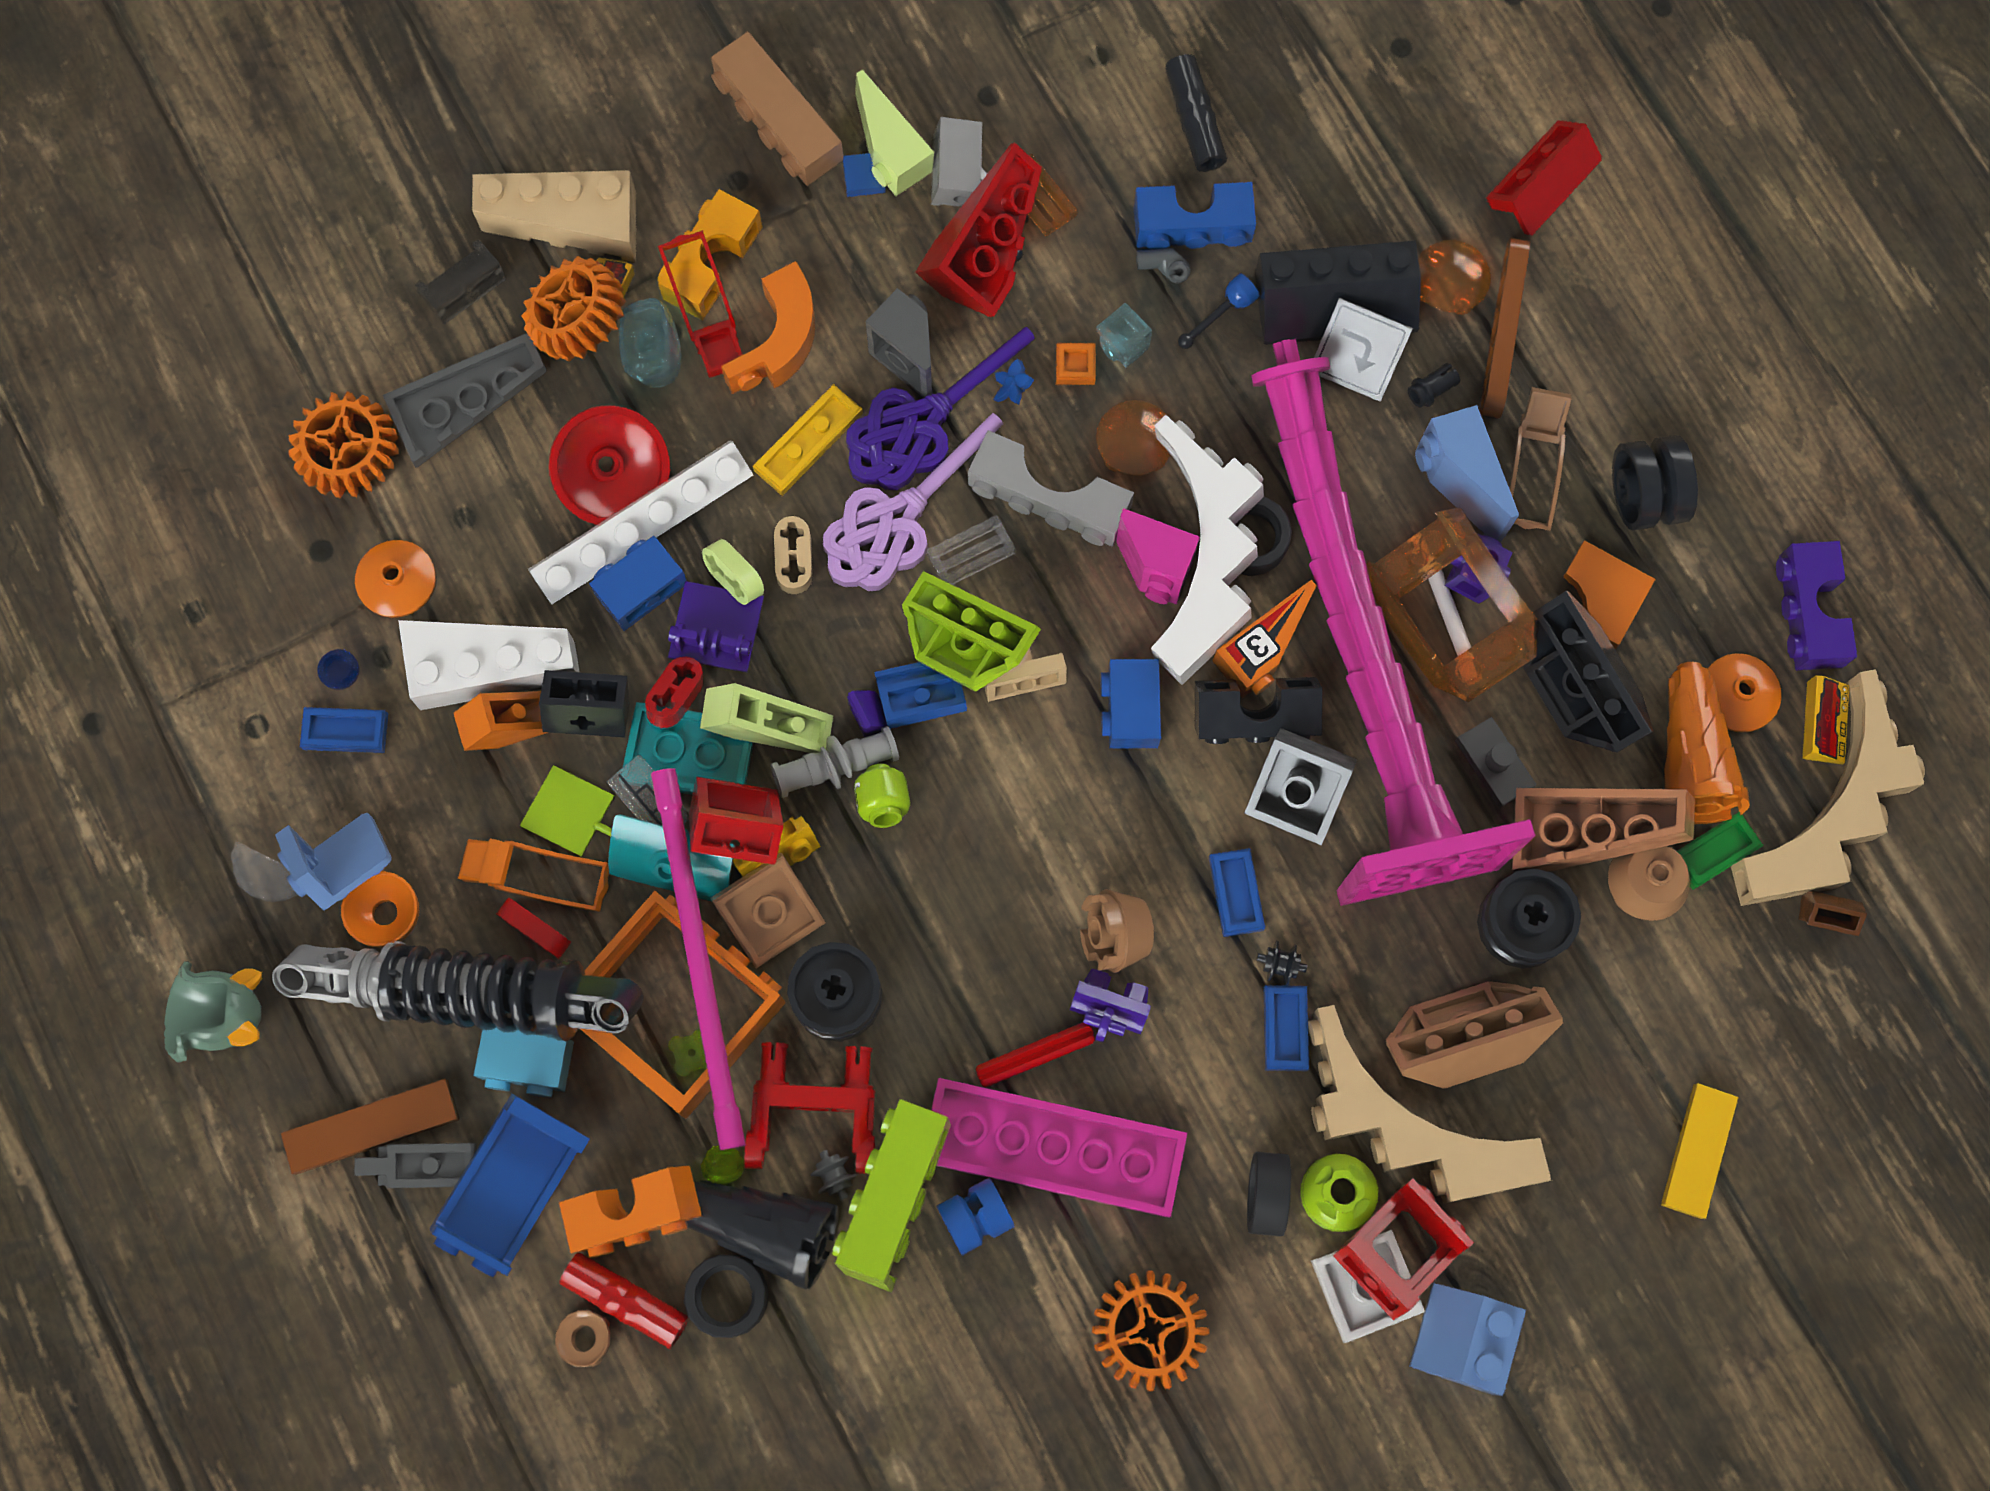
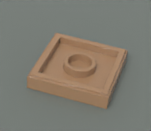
M782 853L777 855L775 865L762 864L710 898L755 968L760 967L826 923Z

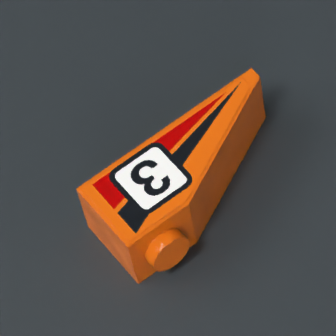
M1312 580L1308 581L1216 650L1213 658L1214 664L1227 680H1236L1242 698L1251 691L1256 695L1262 693L1275 681L1273 675L1316 588V584Z

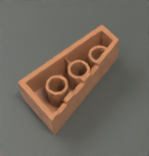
M1516 788L1515 823L1531 819L1535 837L1513 856L1512 870L1517 872L1539 869L1551 872L1694 840L1695 798L1686 789Z

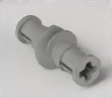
M888 726L881 728V733L862 739L855 738L843 745L840 744L834 735L829 736L826 749L821 747V752H812L803 755L801 759L779 765L777 762L771 763L770 766L778 793L781 798L788 796V792L809 785H818L830 779L836 789L841 788V775L845 774L848 778H852V772L866 769L867 766L889 759L892 762L899 760V754L892 732Z

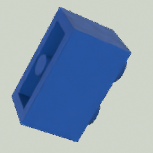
M652 536L647 541L643 539L634 543L627 550V556L615 565L610 563L602 567L594 575V580L589 583L595 596L623 631L627 630L683 588L685 581H687L683 570L655 536Z
M1110 659L1108 672H1101L1100 681L1101 697H1108L1109 712H1102L1101 714L1102 736H1109V748H1158L1161 740L1159 659Z

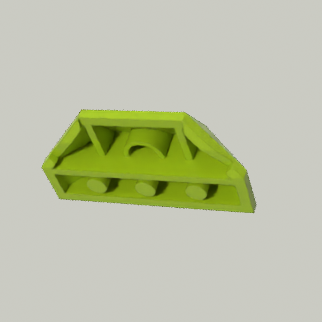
M925 571L922 572L902 603L904 615L907 617L915 659L921 664L974 691H978L1019 665L1041 630L1038 626Z

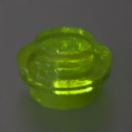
M719 1145L712 1147L707 1151L705 1158L702 1160V1175L714 1183L728 1184L740 1178L744 1172L743 1158L739 1155L736 1148L720 1150Z

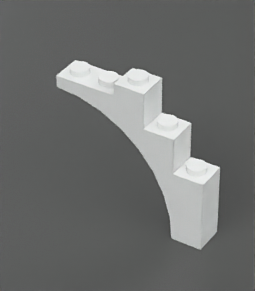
M1165 415L1154 425L1156 437L1176 460L1191 487L1199 513L1201 537L1197 568L1188 596L1173 623L1151 649L1154 658L1159 659V663L1183 685L1215 654L1218 648L1230 640L1252 618L1251 607L1248 606L1251 603L1250 598L1237 585H1233L1231 588L1228 585L1258 557L1257 545L1255 544L1258 540L1255 535L1242 523L1238 526L1235 524L1264 497L1263 484L1261 483L1264 479L1251 464L1246 463L1243 466L1235 457L1222 468L1223 461L1209 447L1203 450L1193 441L1195 438L1194 433L1186 424L1180 420L1174 423Z

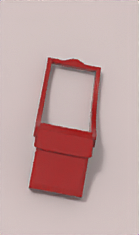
M703 230L690 235H679L670 242L658 245V249L691 341L695 343L708 376L711 378L723 374L721 366L743 354L738 343L739 339L735 330L736 324ZM702 239L729 319L692 332L664 251Z

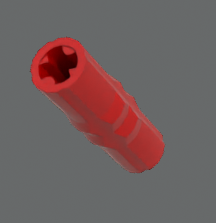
M580 1252L576 1253L571 1259L559 1282L560 1285L596 1305L605 1313L616 1317L622 1323L635 1328L669 1349L674 1347L689 1321V1316Z

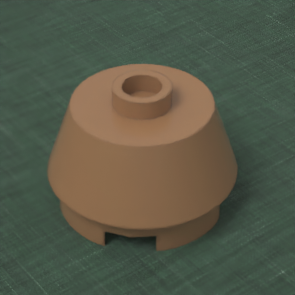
M1664 846L1614 857L1609 866L1608 884L1616 905L1622 911L1635 918L1656 921L1670 917L1683 906L1690 890V875L1682 856L1670 846Z
M1109 889L1086 897L1082 909L1088 911V929H1080L1081 942L1087 960L1098 962L1097 970L1108 969L1112 973H1117L1150 954L1154 940V926L1150 910L1143 899Z

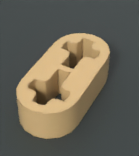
M796 516L785 517L777 523L774 531L775 573L778 585L783 591L789 594H799L807 590L812 583L811 535L809 526L803 519ZM791 528H796L797 533L803 535L797 537V550H790L788 539L782 537L787 536ZM790 560H797L799 572L805 573L798 576V582L792 583L789 576L783 575L790 573Z

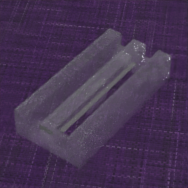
M998 515L926 550L927 557L934 565L937 575L940 576L941 580L952 585L1016 553V548ZM993 530L997 533V535L947 560L941 561L939 558ZM1001 543L1004 545L950 573L947 572V570Z

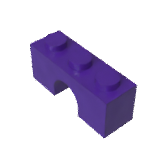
M1840 541L1791 544L1779 556L1776 563L1777 578L1779 581H1783L1785 595L1782 599V614L1784 619L1788 620L1790 635L1787 640L1788 654L1790 658H1794L1796 671L1844 668L1857 658L1852 618H1831L1820 610L1816 600L1817 592L1833 591L1846 579Z

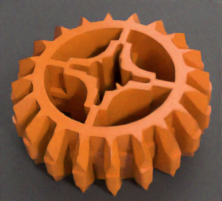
M577 256L573 262L564 258L559 268L551 266L550 273L546 277L539 276L541 281L539 285L529 288L532 297L523 302L527 308L522 314L526 324L524 330L533 341V344L540 351H544L548 356L554 357L556 360L562 358L570 362L574 357L584 359L588 350L597 353L599 343L602 341L609 342L607 335L610 331L619 330L616 320L625 316L621 307L626 303V300L622 294L624 289L621 283L614 277V273L607 266L604 267L591 257L586 260Z
M347 391L343 399L340 400L336 393L331 392L328 403L324 404L321 399L315 398V405L317 406L315 410L311 411L308 408H303L302 413L306 417L304 421L293 420V426L298 433L288 435L289 442L294 446L288 450L289 456L293 461H296L294 469L299 475L304 477L305 483L309 487L316 486V489L321 494L326 495L331 490L335 497L341 499L347 489L352 497L357 498L358 487L364 486L367 491L372 492L373 485L371 481L376 478L378 481L385 482L386 477L382 469H394L395 464L389 458L399 455V448L393 443L399 437L397 431L391 428L394 422L390 415L384 414V409L379 403L371 404L370 399L363 394L356 400L354 394ZM355 421L363 422L372 427L373 438H365L363 434H359L355 427ZM315 451H320L325 456H330V460L333 463L332 469H327L317 464Z
M1147 1271L1145 1275L1146 1284L1140 1285L1139 1277L1136 1273H1132L1129 1275L1131 1289L1127 1290L1124 1284L1118 1280L1113 1284L1115 1290L1120 1294L1117 1299L1108 1293L1102 1295L1103 1301L1111 1305L1108 1312L1099 1308L1095 1309L1094 1315L1104 1318L1106 1321L1105 1326H1092L1091 1331L1093 1334L1105 1333L1106 1341L1096 1343L1094 1349L1097 1352L1109 1349L1111 1355L1104 1358L1101 1364L1105 1368L1111 1366L1115 1361L1120 1365L1113 1375L1116 1380H1121L1127 1371L1132 1373L1129 1387L1137 1388L1140 1377L1143 1376L1146 1377L1145 1386L1147 1391H1154L1155 1377H1160L1163 1387L1169 1389L1172 1387L1169 1373L1174 1372L1180 1381L1187 1379L1186 1372L1181 1368L1184 1362L1191 1368H1198L1199 1362L1191 1357L1190 1353L1192 1349L1200 1353L1206 1352L1207 1346L1196 1343L1195 1338L1196 1335H1209V1328H1196L1195 1320L1203 1319L1207 1314L1205 1310H1198L1192 1313L1190 1306L1199 1300L1197 1294H1192L1185 1300L1180 1296L1187 1287L1185 1282H1179L1174 1290L1168 1288L1171 1282L1170 1274L1165 1273L1161 1278L1160 1285H1155L1154 1271ZM1145 1293L1157 1294L1167 1298L1178 1308L1181 1314L1168 1318L1158 1317L1148 1303ZM1133 1298L1136 1306V1323L1131 1329L1115 1335V1322L1118 1313L1124 1304ZM1143 1308L1146 1317L1153 1318L1152 1324H1155L1157 1321L1160 1325L1171 1323L1169 1327L1162 1328L1160 1332L1155 1334L1157 1353L1154 1344L1147 1343V1337L1143 1340L1141 1337L1129 1339L1130 1335L1138 1333L1140 1329L1145 1327L1144 1320L1146 1318ZM1185 1327L1183 1345L1179 1353L1167 1363L1164 1349L1165 1338L1170 1332ZM1134 1343L1142 1344L1147 1348L1150 1357H1152L1155 1368H1143L1133 1364L1122 1354L1119 1348Z

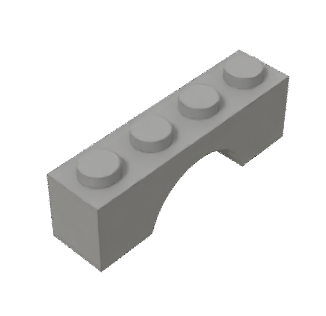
M989 430L968 470V485L972 486V490L978 495L988 499H993L994 496L1009 502L1008 505L1019 513L1027 515L1031 512L1044 517L1045 521L1052 527L1060 530L1072 529L1081 533L1083 539L1097 546L1107 544L1113 547L1117 538L1123 508L1130 510L1134 497V492L1099 477L1084 488L1072 492H1057L1047 489L1030 475L1025 464L1024 445Z

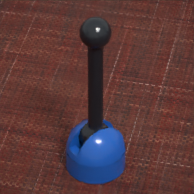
M1241 273L1234 277L1226 287V301L1189 334L1184 333L1178 338L1179 346L1183 349H1189L1193 345L1194 339L1231 306L1244 308L1251 305L1260 297L1254 284Z

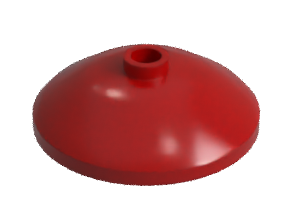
M601 405L577 413L561 427L550 449L548 469L552 487L561 503L580 519L598 525L667 481L670 474V459L662 435L647 418L625 407ZM608 456L612 459V467L607 471H602L599 468V461L602 457Z

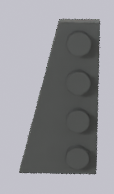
M526 333L383 395V398L415 468H417L547 371L533 341Z

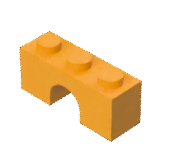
M718 189L713 199H707L702 205L698 215V222L693 230L686 231L684 235H690L703 230L711 254L718 251H728L743 258L762 229L760 212L758 209ZM698 239L678 246L677 255L672 262L668 261L685 312L703 321L720 295V290L713 270L704 265L708 256L702 239ZM664 265L658 276V285L662 298L680 308Z

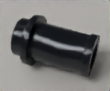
M1445 363L1423 379L1415 378L1408 388V395L1411 401L1417 407H1430L1433 405L1435 398L1452 387L1459 385L1460 377L1457 370L1454 368L1447 373L1452 368V365Z

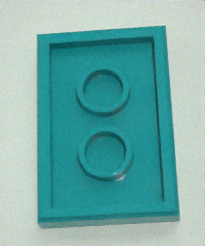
M636 702L621 775L630 785L643 786L648 783L653 788L652 772L674 768L677 773L680 793L693 795L696 776L746 785L754 742L733 739L700 729L702 713L687 710L676 725L669 728L656 727L647 718L645 703ZM657 705V711H662L665 708L664 706L660 707Z

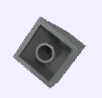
M897 288L865 321L868 351L870 355L922 398H925L927 395H932L927 308L915 295L910 294L907 296Z

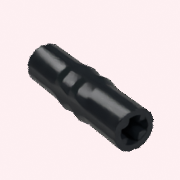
M1191 54L1174 57L1167 62L1165 70L1175 99L1176 111L1181 119L1182 130L1186 135L1195 167L1200 172L1216 170L1227 162V155L1217 127L1216 115L1211 107L1210 96L1206 92L1197 60Z

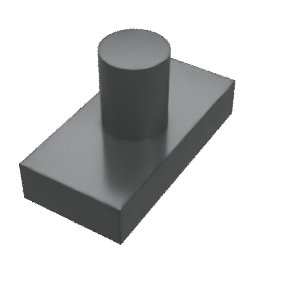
M1492 717L1458 736L1455 740L1499 809L1516 799V788H1534L1537 785L1517 756L1515 748L1508 742Z

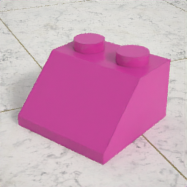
M1123 508L1120 515L1116 543L1138 590L1144 592L1145 596L1153 602L1177 604L1191 569L1200 537Z

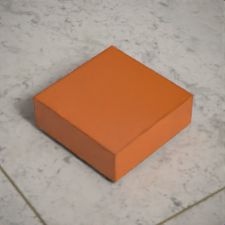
M1056 343V385H1095L1096 343Z

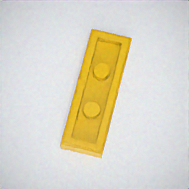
M833 384L753 465L754 472L783 496L847 429L863 414V409Z
M1699 1083L1693 1085L1661 1206L1699 1219H1706L1738 1101L1737 1096Z

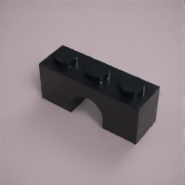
M1316 677L1276 678V691L1272 702L1259 710H1250L1240 704V689L1236 680L1195 681V730L1198 738L1205 739L1207 743L1224 744L1229 742V738H1245L1248 742L1264 743L1269 741L1270 737H1276L1280 728L1309 740L1310 736H1322V686Z

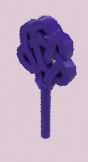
M1024 327L944 393L938 392L927 395L925 398L916 401L905 390L891 388L881 391L872 400L868 416L856 420L847 429L848 464L853 479L862 484H878L885 490L897 491L908 485L917 473L934 471L949 454L948 438L941 425L949 417L950 412L953 410L952 406L1031 343L1035 337L1030 329ZM929 415L926 421H918L919 418ZM913 439H917L909 455H906L911 447ZM932 442H934L936 445L935 450L926 455ZM895 443L891 451L882 450V446ZM862 461L871 464L872 467L863 466Z

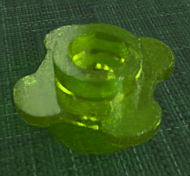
M700 1029L695 1030L690 1036L683 1038L674 1036L670 1039L668 1047L674 1053L676 1059L674 1070L678 1075L685 1077L691 1071L707 1069ZM694 1049L696 1051L695 1056H688V1051Z

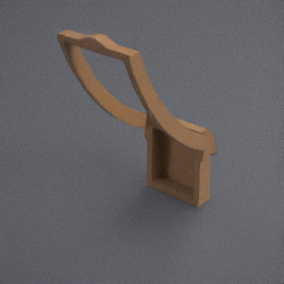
M1531 388L1525 414H1522L1521 423L1516 433L1514 461L1509 486L1512 497L1522 437L1559 444L1547 524L1517 518L1514 524L1524 529L1539 528L1551 530L1561 480L1566 436L1564 434V425L1572 400L1571 394Z

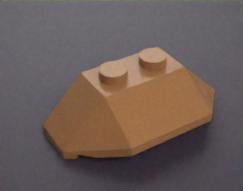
M1488 981L1410 1006L1398 1022L1394 1032L1390 1033L1387 1037L1386 1044L1402 1076L1445 1089L1524 1063L1563 1024V1018L1545 988L1533 987L1529 989L1516 984Z

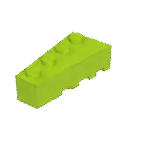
M901 1099L896 1110L889 1108L881 1127V1133L886 1134L880 1150L875 1148L872 1150L866 1164L865 1173L870 1176L864 1191L857 1189L850 1204L849 1214L854 1215L847 1232L844 1230L840 1231L833 1247L832 1255L837 1256L835 1264L845 1275L892 1293L897 1278L889 1274L893 1263H899L901 1258L905 1257L910 1243V1230L906 1227L909 1220L914 1222L921 1212L926 1195V1189L922 1188L925 1180L931 1181L951 1126L947 1116Z

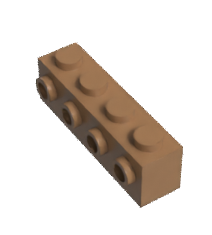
M746 32L711 57L714 74L711 77L716 87L722 94L729 93L736 101L734 103L741 117L746 122L751 120L759 128L758 134L763 143L770 150L775 148L780 153L782 164L792 177L799 176L808 186L843 161L841 140L749 32Z

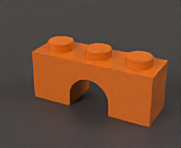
M690 1165L668 1167L632 1179L635 1204L630 1214L622 1207L618 1189L593 1191L559 1202L570 1253L588 1251L589 1258H594L614 1252V1243L624 1241L625 1247L648 1242L651 1240L650 1232L661 1229L662 1236L688 1229L686 1221L702 1217Z

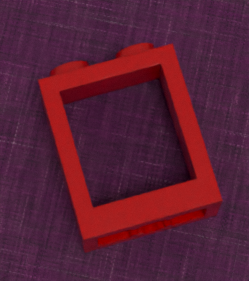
M696 776L689 810L691 852L775 865L784 827L778 790ZM738 840L740 844L737 847H732L730 842Z

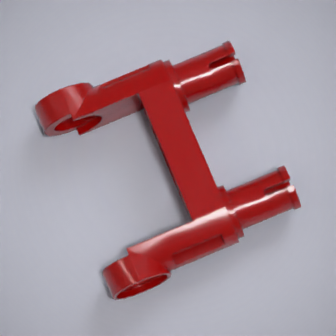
M772 1042L761 1043L760 1080H756L755 1085H753L750 1130H747L745 1140V1169H763L765 1151L769 1152L772 1109L854 1113L852 1153L856 1155V1174H867L865 1173L866 1164L872 1150L875 1148V1136H873L875 1090H873L874 1086L870 1085L871 1053L873 1048L860 1046V1062L857 1064L856 1046H846L844 1084H840V1087L789 1085V1082H785L788 1044L776 1042L775 1059L773 1060L774 1045H772Z

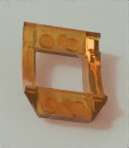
M1458 507L1435 512L1438 519L1376 563L1368 560L1366 566L1376 604L1382 608L1387 622L1430 683L1435 688L1470 702L1537 656V639L1534 638L1535 620L1537 618L1512 586L1480 536L1475 532L1466 518L1463 509ZM1462 555L1484 589L1508 620V623L1444 666L1426 642L1399 599Z

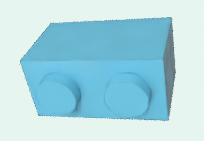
M497 1027L493 1030H482L474 1076L481 1080H486L485 1088L510 1091L511 1084L527 1086L526 1094L552 1097L553 1090L565 1092L574 1042L572 1040L558 1041L555 1038L540 1035H525L519 1030L506 1033Z

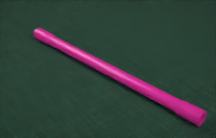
M674 768L657 770L651 773L657 809L662 820L714 1103L713 1115L720 1150H727L745 1146V1138L740 1111L734 1097L682 817V800L677 773Z

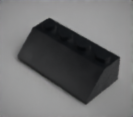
M1416 240L1260 253L1255 270L1256 288L1260 295L1258 304L1264 345L1274 344L1287 339H1296V342L1322 340L1339 298L1413 328L1411 333L1418 332L1421 274Z

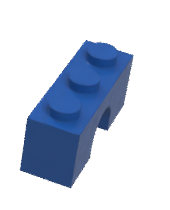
M1253 183L1214 184L1210 208L1202 213H1190L1182 209L1176 200L1175 186L1136 187L1134 216L1137 247L1161 249L1169 246L1185 245L1188 248L1196 249L1202 248L1207 244L1224 243L1226 246L1236 247L1246 242H1252L1256 228Z

